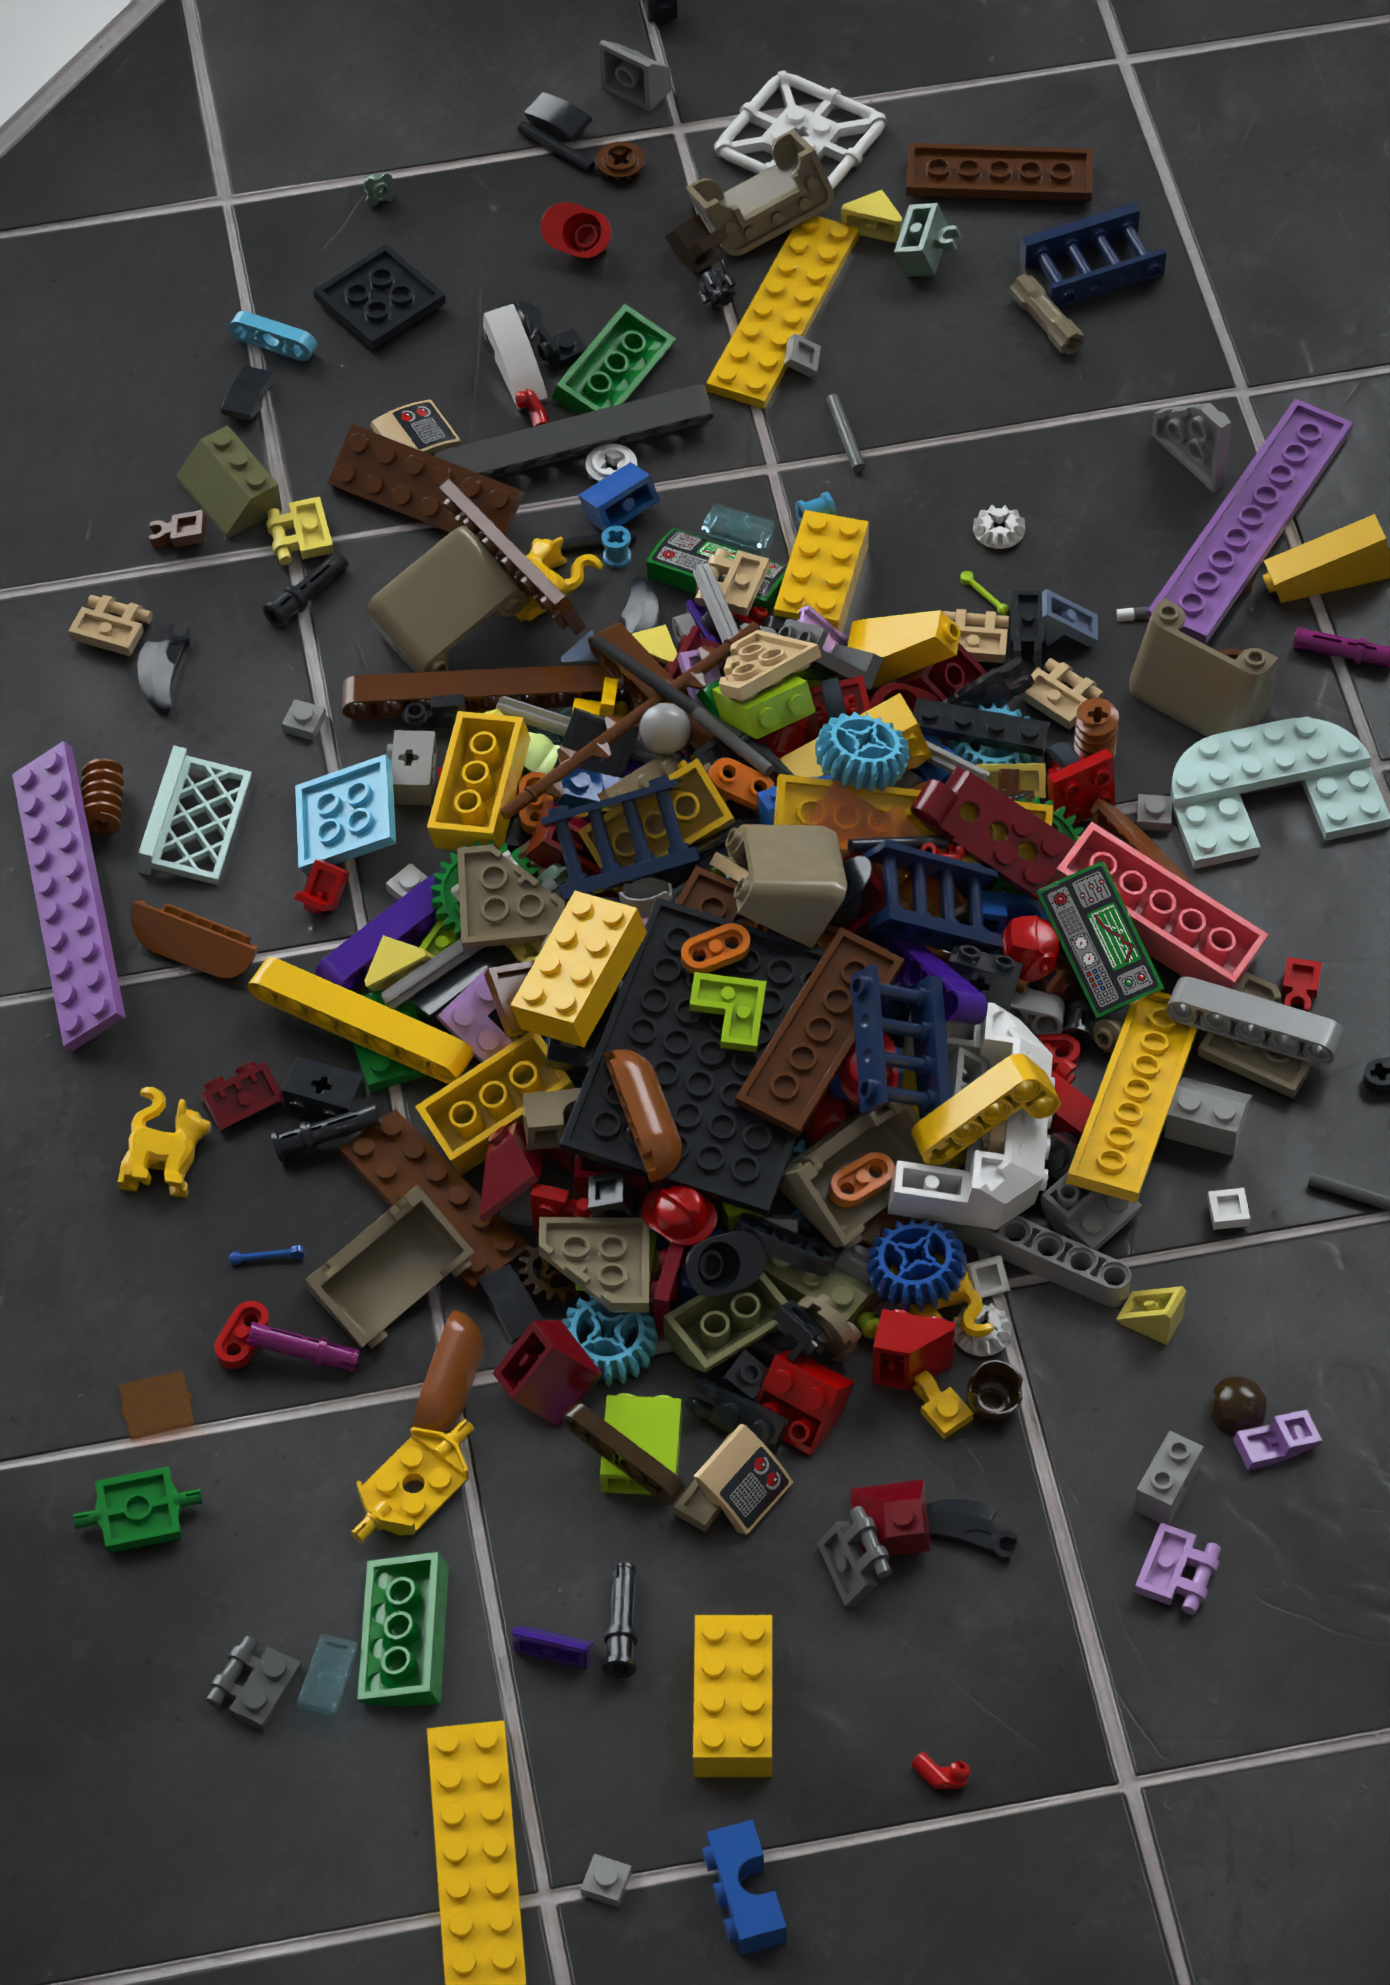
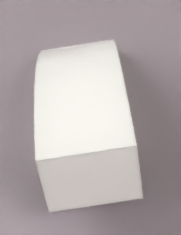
M514 304L484 313L483 327L495 351L494 359L515 405L516 392L525 391L526 388L533 390L541 403L548 401L534 353ZM517 407L518 411H519V410H522V409H525V408H528V407H524V408H521V409H520V408Z

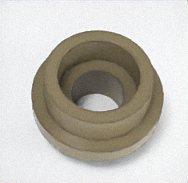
M1103 1018L1097 1021L1092 1028V1035L1098 1047L1105 1052L1113 1053L1123 1024L1114 1018Z

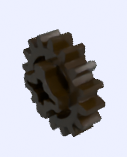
M539 1237L536 1238V1248L529 1245L525 1247V1257L519 1258L520 1270H518V1276L529 1294L533 1292L534 1303L545 1299L546 1306L549 1309L553 1306L554 1302H559L561 1308L566 1309L568 1300H572L577 1305L580 1293L590 1296L585 1291L576 1290V1284L539 1255ZM534 1268L538 1269L539 1280L534 1274Z

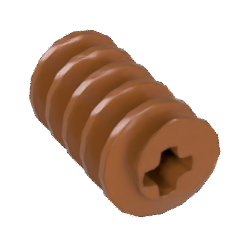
M1090 698L1083 701L1078 706L1076 712L1075 753L1078 756L1082 755L1084 758H1087L1107 749L1115 759L1119 723L1118 710L1111 702L1102 698Z
M105 758L94 759L84 765L81 773V794L88 830L96 835H112L121 828L120 818L122 817L121 807L123 805L122 796L124 793V777L121 774L124 768L114 760Z

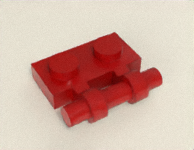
M539 1183L533 1185L530 1199L534 1233L539 1234V1217H594L588 1208L587 1198L574 1200L570 1199V1192L568 1190Z

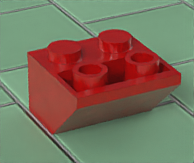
M882 1309L873 1345L872 1384L909 1391L917 1385L914 1378L925 1370L934 1377L952 1367L954 1360L955 1322L947 1321L938 1316L923 1317L912 1315L900 1309L893 1311Z
M791 1348L775 1355L756 1402L788 1419L789 1424L782 1440L811 1456L841 1416L855 1382L811 1358L805 1359L801 1356L791 1363L786 1358L793 1350Z

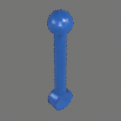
M295 1245L287 1250L241 1254L235 1251L229 1255V1262L237 1266L242 1261L289 1256L294 1259H300L305 1256V1250L303 1246Z

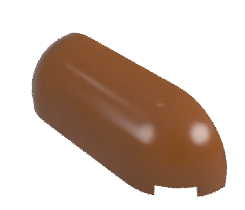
M1097 799L1094 802L1090 811L1093 814V823L1192 885L1189 878L1129 817L1101 799Z
M144 900L133 902L131 925L134 934L140 943L150 951L219 978L238 976L252 964L256 956L258 945L250 944L251 937L240 931L170 904L163 903L162 909L147 905Z
M617 1049L603 1053L605 1064L650 1183L661 1180L671 1174L679 1164L682 1156V1142L656 1072L645 1057L634 1051Z
M453 1310L446 1321L418 1398L413 1427L446 1434L448 1431L451 1432L460 1421L484 1352L483 1337L478 1325L471 1317L461 1311Z

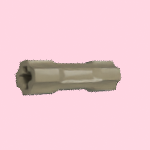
M1023 274L1017 277L1009 288L1010 295L1048 334V339L1061 354L1067 353L1070 355L1076 352L1084 342V334L1071 319L1065 317L1032 275L1027 276Z

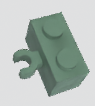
M938 203L909 205L894 250L906 277L935 276L943 250L947 252L955 251L957 246L952 238H960L961 234L957 226L948 225Z

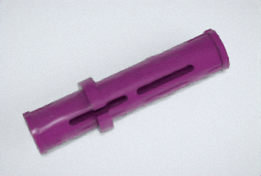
M1301 627L1296 629L1293 648L1352 659L1356 664L1366 662L1390 668V646L1367 642L1366 638L1361 637L1359 640L1311 631Z
M256 1322L251 1324L246 1345L314 1361L316 1366L321 1367V1364L351 1372L355 1370L360 1349L328 1342V1338L321 1337V1339L310 1338Z

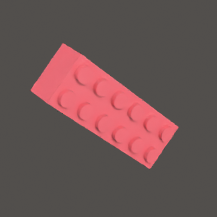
M1091 822L1057 867L1050 884L1104 861L1151 957L1182 977H1194L1234 989L1244 972L1249 969L1258 956L1269 934Z

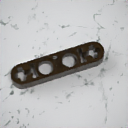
M578 1402L574 1403L562 1416L563 1423L571 1433L663 1503L672 1505L685 1491L684 1484L676 1474L585 1405Z

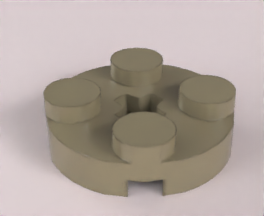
M820 1294L818 1298L805 1296L797 1303L825 1329L817 1338L821 1344L816 1352L822 1354L827 1350L834 1354L830 1360L843 1362L856 1350L857 1341L861 1338L860 1330L853 1323L844 1319L837 1311L835 1302L825 1294Z

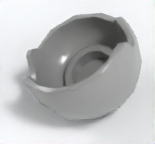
M659 703L650 707L644 713L640 721L639 733L644 745L655 754L670 755L680 751L686 745L691 733V724L687 714L680 707L671 703Z
M654 877L641 878L631 884L625 883L623 891L619 892L621 904L638 908L641 918L649 917L656 897L673 902L674 898L671 883Z

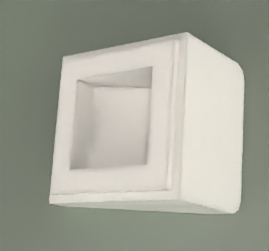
M1001 1255L970 1262L965 1265L969 1279L981 1298L1010 1291Z

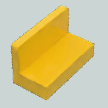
M605 677L602 700L594 701L575 698L573 710L576 707L604 718L607 715L613 716L618 679Z

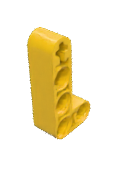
M1013 1054L999 1062L913 1126L911 1135L925 1164L939 1166L952 1159L1019 1109L1023 1108L1036 1119H1043L1058 1111L1061 1101L1043 1069L1028 1056Z

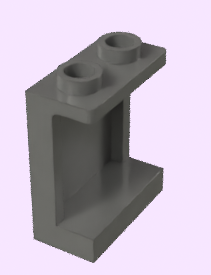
M786 619L778 635L815 643L819 646L822 657L811 662L809 668L825 676L838 678L839 681L863 675L866 688H872L884 658L875 653L835 644L830 654L823 650L824 642L829 633L827 629Z

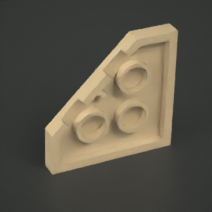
M761 630L752 632L731 644L730 652L732 656L726 659L723 669L725 677H721L719 681L722 696L734 698L740 702L754 699L757 696V692L766 687L779 685L784 681V677L793 672H800L809 668L811 662L822 657L818 644Z

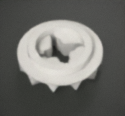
M619 444L601 445L592 450L586 459V470L589 478L596 479L597 482L617 471L612 468H606V462L611 466L617 465V470L630 462L637 466L635 454L629 448Z
M991 505L989 510H980L978 517L974 518L973 532L977 540L985 546L996 549L1009 548L1019 543L1025 534V519L1019 516L1017 509L1010 511L1006 505L1002 508H995ZM994 522L997 524H1001L1002 522H1004L1005 528H1003L1002 526H998L995 528Z
M993 1303L988 1306L983 1305L981 1312L975 1319L976 1324H981L982 1321L987 1320V1323L994 1325V1330L990 1335L983 1338H975L966 1334L962 1329L961 1315L965 1311V1307L962 1308L957 1317H954L955 1342L962 1350L975 1356L994 1355L1003 1350L1010 1341L1011 1322H1009L1005 1310L1000 1311L996 1309Z

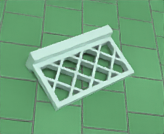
M173 745L138 852L137 872L150 875L152 869L218 885L252 772L186 756V748ZM190 768L204 771L208 778L194 784L188 775ZM232 778L242 782L240 787L227 792L221 781ZM214 785L220 796L206 801L200 790ZM193 794L200 805L186 811L180 803V799ZM226 802L232 813L219 819L212 808ZM206 812L212 822L198 828L191 817ZM185 821L191 832L177 838L171 826ZM218 829L224 839L210 846L203 835ZM197 838L203 850L189 855L182 844ZM176 848L183 858L176 862L161 859L164 852ZM209 856L215 864L214 871L210 872L199 869L194 862Z

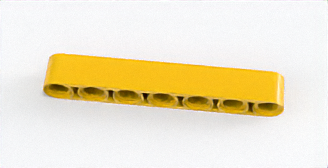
M267 957L247 986L254 997L268 1005L447 1084L461 1077L475 1054L470 1045L455 1036L275 957Z

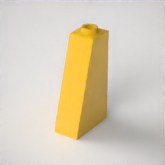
M1373 514L1264 560L1268 573L1262 575L1269 593L1276 591L1280 603L1390 578V549L1376 515Z
M941 610L861 619L852 622L847 647L875 653L884 658L872 685V688L956 656L961 629Z

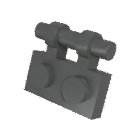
M862 1506L855 1507L849 1512L853 1521L852 1525H850L849 1521H837L817 1542L845 1607H857L877 1586L872 1574L874 1569L878 1578H886L892 1573L888 1563L890 1556L885 1546L880 1545L875 1534L877 1527L872 1517H867ZM861 1541L866 1549L865 1554H863L859 1545Z
M245 1636L241 1644L234 1646L228 1656L230 1661L222 1674L215 1676L210 1685L212 1690L207 1696L206 1701L217 1708L225 1697L234 1701L229 1708L230 1716L264 1732L300 1674L302 1664L300 1661L270 1647L266 1648L259 1659L252 1655L258 1642L250 1636ZM242 1669L251 1673L243 1687L234 1683Z

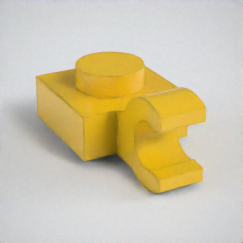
M926 1370L914 1378L917 1385L913 1387V1390L926 1403L921 1406V1414L944 1440L973 1420L974 1413L951 1387L941 1392L935 1379Z

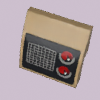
M431 399L396 408L374 419L370 425L375 433L428 454L458 447L461 442Z
M740 1424L693 1476L710 1503L721 1506L735 1530L745 1535L754 1528L793 1483L772 1452L743 1424Z

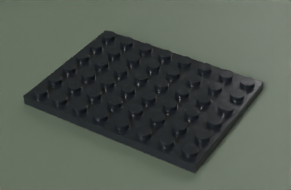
M656 897L645 925L647 934L630 963L559 1143L560 1150L648 1178L603 1058V1053L617 1049L631 1050L645 1057L653 1066L682 1142V1156L679 1164L671 1174L658 1181L671 1186L678 1184L696 1189L702 1196L768 1217L798 1136L736 1105L735 1097L826 950L817 947L810 948L792 939ZM729 923L739 924L749 932L750 950L746 957L706 974L766 981L757 1053L720 1048L725 1015L689 1011L694 974L688 972L681 962V949L688 939ZM728 943L726 947H728L729 949H735L738 947V945L735 943ZM699 955L693 958L697 962L705 960L703 956Z

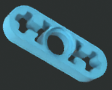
M239 311L229 324V331L239 341L299 361L309 360L317 348V342L310 333L246 311Z

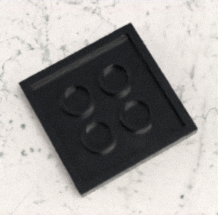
M387 244L313 290L314 299L373 350L446 303L445 294Z

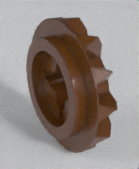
M620 141L607 144L600 149L596 157L598 172H603L605 178L614 177L617 182L623 177L630 180L632 175H640L641 169L645 167L644 152L637 145L630 142Z

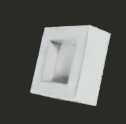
M410 863L386 882V890L399 900L428 877Z
M1244 1188L1208 1191L1207 1201L1213 1230L1249 1226L1250 1214Z

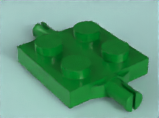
M167 1466L95 1481L97 1492L95 1510L77 1514L73 1513L76 1530L93 1525L99 1526L104 1535L108 1554L182 1539L179 1523L181 1508L203 1504L200 1488L178 1493L172 1483L170 1468Z

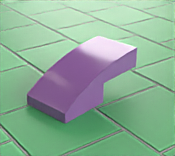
M1303 1410L1274 1416L1270 1425L1237 1431L1233 1441L1249 1471L1297 1456L1320 1445L1322 1439L1308 1411Z

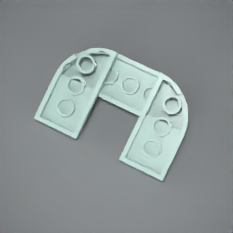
M1310 717L1284 719L1218 733L1196 742L1184 752L1175 766L1170 795L1172 796V813L1193 868L1197 869L1260 855L1261 847L1240 793L1301 781L1325 841L1390 827V814L1371 771V757L1364 745L1344 728Z

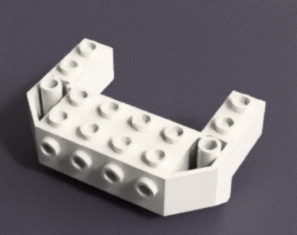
M988 1002L987 1015L981 1024L972 1025L946 1021L948 1055L960 1046L987 1060L988 1070H990L1010 1055L1024 1054L1046 1072L1053 1087L1055 1086V1077H1051L1053 1054L1020 1019L995 1003ZM911 1011L908 1018V1022H911ZM904 1037L903 1055L914 1057L912 1037ZM1023 1108L1019 1109L1006 1120L1003 1154L981 1151V1137L966 1148L965 1170L897 1160L890 1184L888 1214L919 1219L928 1218V1220L997 1230L1034 1205L1039 1190H1046L1048 1169H1044L1045 1160L1049 1156L1051 1142L1050 1138H1047V1129H1050L1052 1115L1047 1118L1036 1119Z

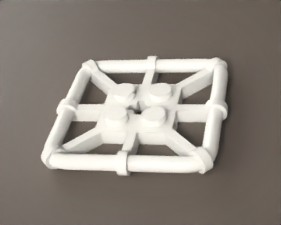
M779 71L750 102L745 103L740 108V114L721 134L718 141L714 144V149L718 157H722L733 164L759 174L776 165L774 159L770 163L764 164L744 154L758 151L772 154L771 148L775 139L794 129L799 135L806 136H802V138L815 149L819 160L826 155L840 162L828 176V180L834 190L851 168L857 167L861 163L862 155L882 133L887 125L885 114L841 95L840 91L835 88L829 90L797 75L786 73V71ZM790 86L824 101L814 113L795 105ZM780 88L786 109L776 119L760 112L759 109ZM837 106L865 119L836 123L826 117ZM748 122L767 129L761 137L731 142ZM865 133L853 148L847 150L835 145V142L840 137Z

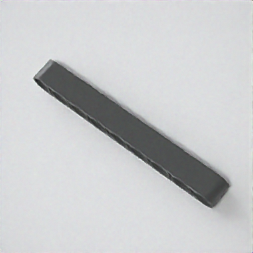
M693 385L446 449L433 456L492 479L588 454L601 445H623L700 425L713 419L714 414L705 385Z

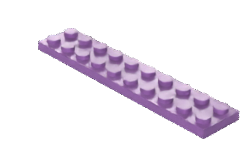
M1294 399L1149 607L1147 619L1150 620L1154 608L1165 598L1178 605L1185 613V623L1180 632L1206 645L1351 433L1353 422Z
M62 741L12 774L62 1042L64 1047L74 1051L125 1019L126 1016L73 749L71 745Z

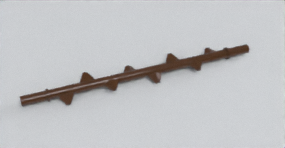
M752 622L732 638L725 639L724 644L717 649L707 646L699 647L698 651L701 661L674 681L664 680L681 692L687 687L700 690L705 689L704 675L731 655V644L756 630H761L760 626L756 622ZM655 691V695L625 717L620 718L607 715L604 718L607 730L576 752L563 746L558 748L557 753L560 765L530 787L526 786L521 794L500 808L501 816L505 820H509L530 803L537 802L538 797L542 794L558 799L562 798L564 791L561 780L592 757L609 760L612 757L609 745L640 723L642 716L650 707L659 703H667L669 700Z

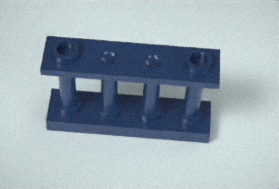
M1134 202L1022 237L1020 261L1025 268L1040 264L1051 282L1049 284V298L1060 308L1164 275L1167 252L1163 248L1149 253L1137 234L1140 210ZM1125 237L1137 257L1121 262L1109 242ZM1097 246L1108 266L1092 271L1081 250ZM1068 255L1080 275L1064 280L1052 259Z
M668 775L649 780V786L570 810H568L567 805L547 810L548 816L540 818L541 823L545 828L555 826L569 875L566 878L567 884L559 886L563 900L569 902L574 891L593 895L621 887L625 883L631 884L641 878L655 877L701 863L698 849L695 846L689 848L688 843H684L670 795V792L680 789L677 779L670 780ZM655 796L670 843V848H668L669 854L655 858L654 853H650L636 805L637 801ZM620 806L623 807L637 856L634 858L635 864L622 868L620 863H616L602 814L603 811ZM589 816L603 865L600 868L601 874L587 877L586 872H582L568 823L569 821Z
M883 840L877 846L864 853V857L870 862L883 865L885 906L882 910L868 918L870 932L952 952L954 944L974 946L980 951L989 954L1003 948L1002 934L988 931L983 924L981 887L998 877L997 870L983 867L980 863H968L901 845L895 840ZM897 869L911 872L913 911L903 909L899 905ZM925 876L939 880L941 918L933 917L928 913ZM953 884L967 887L969 926L960 924L956 920Z
M871 964L850 976L861 1114H868L891 1101L917 1106L919 1117L922 1119L952 1097L942 977L930 975L909 986V988L879 983L878 965ZM880 998L909 1003L911 1022L882 1017ZM883 1032L912 1037L914 1057L884 1051ZM886 1067L914 1071L916 1074L917 1091L887 1086Z

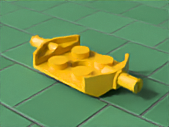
M462 1419L447 1434L412 1427L410 1429L411 1437L363 1485L361 1481L356 1483L366 1515L350 1531L355 1540L358 1539L359 1543H363L375 1529L378 1531L384 1529L399 1536L413 1535L469 1479L468 1468L460 1451V1443L475 1430L470 1422L467 1423L466 1419ZM410 1481H420L424 1484L423 1489L417 1493H409L404 1490V1486Z

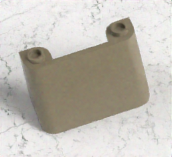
M794 129L779 136L773 142L771 153L776 165L722 193L718 184L708 178L700 179L685 187L691 201L712 233L720 228L724 229L728 239L721 246L728 254L732 256L743 255L821 213L832 204L834 199L833 188L815 149Z
M461 526L451 531L375 594L368 604L367 611L381 638L415 672L448 671L450 656L447 651L492 613L497 611L503 617L516 615L529 600L521 587L468 527Z
M1163 598L1151 614L1130 674L1129 692L1131 695L1207 737L1258 725L1272 708L1278 657L1259 648L1244 650L1236 660L1180 632L1185 623V613L1178 605Z
M742 824L738 829L733 828L725 842L728 855L734 859H738L740 856L747 858L749 869L747 878H741L734 890V897L737 898L738 914L813 948L840 907L847 891V880L836 832L825 826Z
M891 1101L868 1114H861V1111L858 1110L788 1163L779 1190L833 1247H843L844 1250L851 1248L863 1239L860 1234L865 1229L863 1224L889 1205L890 1185L856 1207L843 1208L836 1205L829 1196L828 1188L832 1176L837 1171L871 1152H880L892 1159L895 1166L897 1160L925 1164L911 1135V1130L921 1120L912 1105ZM948 1161L942 1165H939V1167L945 1168L950 1166ZM875 1172L869 1173L872 1177H880L879 1174ZM841 1190L845 1194H852L849 1190Z
M416 1185L323 1266L307 1277L302 1284L360 1348L368 1344L372 1349L388 1336L384 1329L450 1272L456 1278L472 1263L468 1257L475 1251L424 1191Z

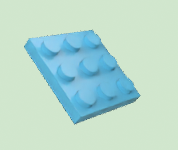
M386 754L295 786L298 868L305 875L311 872L315 859H322L335 865L396 844L392 761Z

